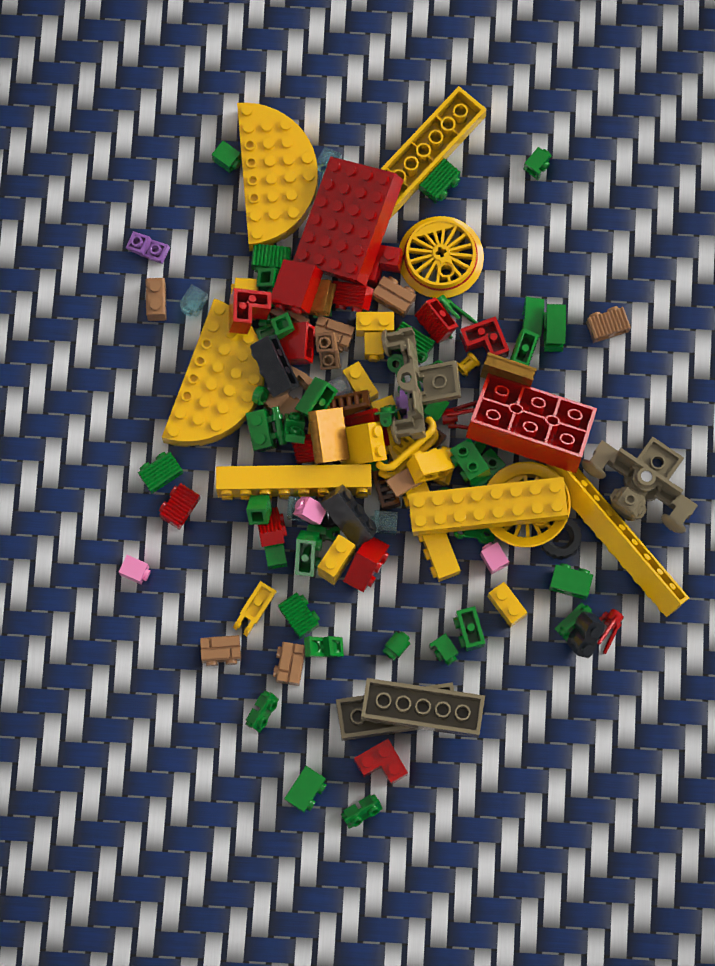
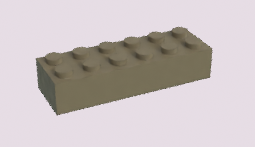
M367 678L361 720L479 738L485 696Z
M453 682L424 686L454 691ZM364 695L336 699L342 741L421 730L361 720Z

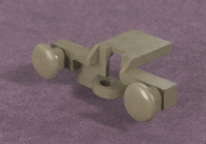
M412 327L398 329L399 331L390 333L385 329L381 336L382 347L386 356L391 357L392 350L401 349L404 365L397 373V382L404 392L412 393V398L408 399V418L397 420L395 416L392 417V424L390 425L391 434L394 442L398 445L401 444L402 437L411 436L413 440L426 437L423 405L461 398L457 361L419 367L415 332ZM410 375L411 380L409 382H402L404 376ZM423 380L424 391L419 389L417 381Z

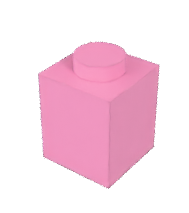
M300 497L295 504L293 514L310 524L320 525L326 510L320 502L313 498Z
M490 542L482 547L483 550L480 556L491 575L508 566L509 560L498 542L495 544Z
M126 555L119 574L138 584H142L143 580L147 581L151 571L148 570L149 565Z

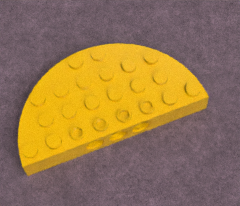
M237 103L249 251H253L255 244L273 246V244L282 239L285 240L306 220L317 194L318 167L310 140L291 118L265 105Z
M215 298L163 432V443L182 447L203 446L214 443L239 429L247 420L245 413L253 412L258 405L252 401L253 392L257 386H264L265 379L260 374L258 363L251 354L250 345L259 341L257 334L252 326L248 334L230 333L229 305Z

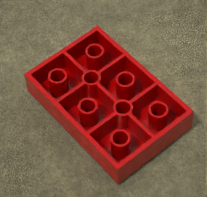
M330 156L293 261L316 265L324 272V275L366 286L404 180L394 172Z
M488 373L470 420L466 438L576 474L597 408Z

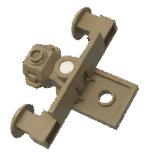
M652 437L638 458L622 448L618 451L602 440L595 449L590 461L582 460L583 469L592 477L598 479L605 478L606 474L603 468L606 464L624 476L623 482L625 487L614 489L609 497L611 507L627 521L642 519L647 511L646 501H653L657 498L673 509L670 515L662 514L663 524L673 532H686L683 523L686 519L690 518L698 505L681 494L683 489L669 481L684 457ZM660 459L662 466L655 467L652 460Z

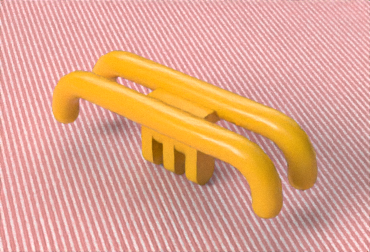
M429 416L425 419V422L429 425L425 438H419L414 441L409 436L403 437L407 443L401 440L399 446L396 444L392 446V449L399 454L395 460L389 464L381 461L376 462V467L380 469L378 471L380 477L388 480L407 469L406 463L411 459L412 454L418 451L424 453L437 442L439 433L436 429V422L432 417Z

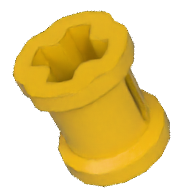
M471 352L467 353V357L460 363L457 362L458 371L465 377L468 376V373L474 367L480 366L479 360Z

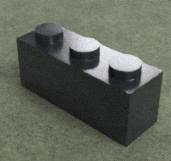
M277 335L266 336L250 345L251 354L257 361L259 372L264 377L267 389L273 398L283 396L300 387Z
M342 484L325 494L320 504L347 539L355 544V548L374 537L377 531L375 522L366 515L364 508L356 502L350 490L346 489Z

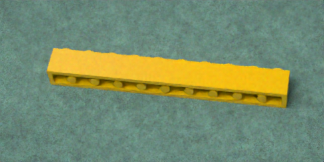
M390 395L371 402V409L378 408V411H380V408L386 405H396L393 396ZM397 411V412H398V420H400V419H401V416H400V414H399V411ZM389 426L387 431L390 445L385 448L386 455L389 454L391 459L389 463H391L399 454L392 449V446L396 443L393 440ZM426 482L404 493L405 496L402 498L406 507L410 508L408 494L430 491ZM446 533L417 536L419 542H423L425 546L423 553L426 560L430 559L432 564L430 571L433 578L437 577L438 582L460 574V567Z
M546 465L559 474L560 477H564V482L570 494L571 508L580 515L583 522L592 529L596 537L615 556L620 565L632 576L634 582L644 590L646 596L655 603L661 613L668 617L689 599L688 595L579 468L575 474Z

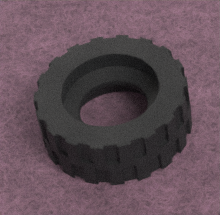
M568 518L563 528L570 536L567 545L558 547L550 540L541 545L542 551L547 556H551L553 559L558 558L559 560L567 559L571 555L573 556L578 550L582 538L578 523L573 521L572 518ZM550 521L549 524L552 526L555 521ZM548 528L541 529V533L548 530Z

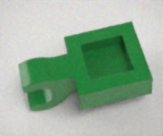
M308 524L307 531L320 532L319 539L322 542H325V540L334 542L337 537H334L332 534L341 532L339 527H332L330 530L316 524Z

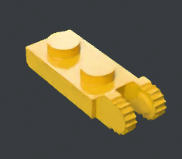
M260 581L241 610L233 629L238 630L244 618L250 620L243 633L247 637L254 625L260 620L277 591Z

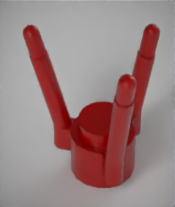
M477 401L453 408H446L442 414L443 425H448V429L468 430L469 426L455 424V422H458V415L474 412L475 408L461 409L477 404Z
M611 609L609 613L605 611L599 618L601 621L605 620L604 624L607 628L598 640V645L602 643L610 630L613 629L603 654L607 653L624 619V616L615 609Z

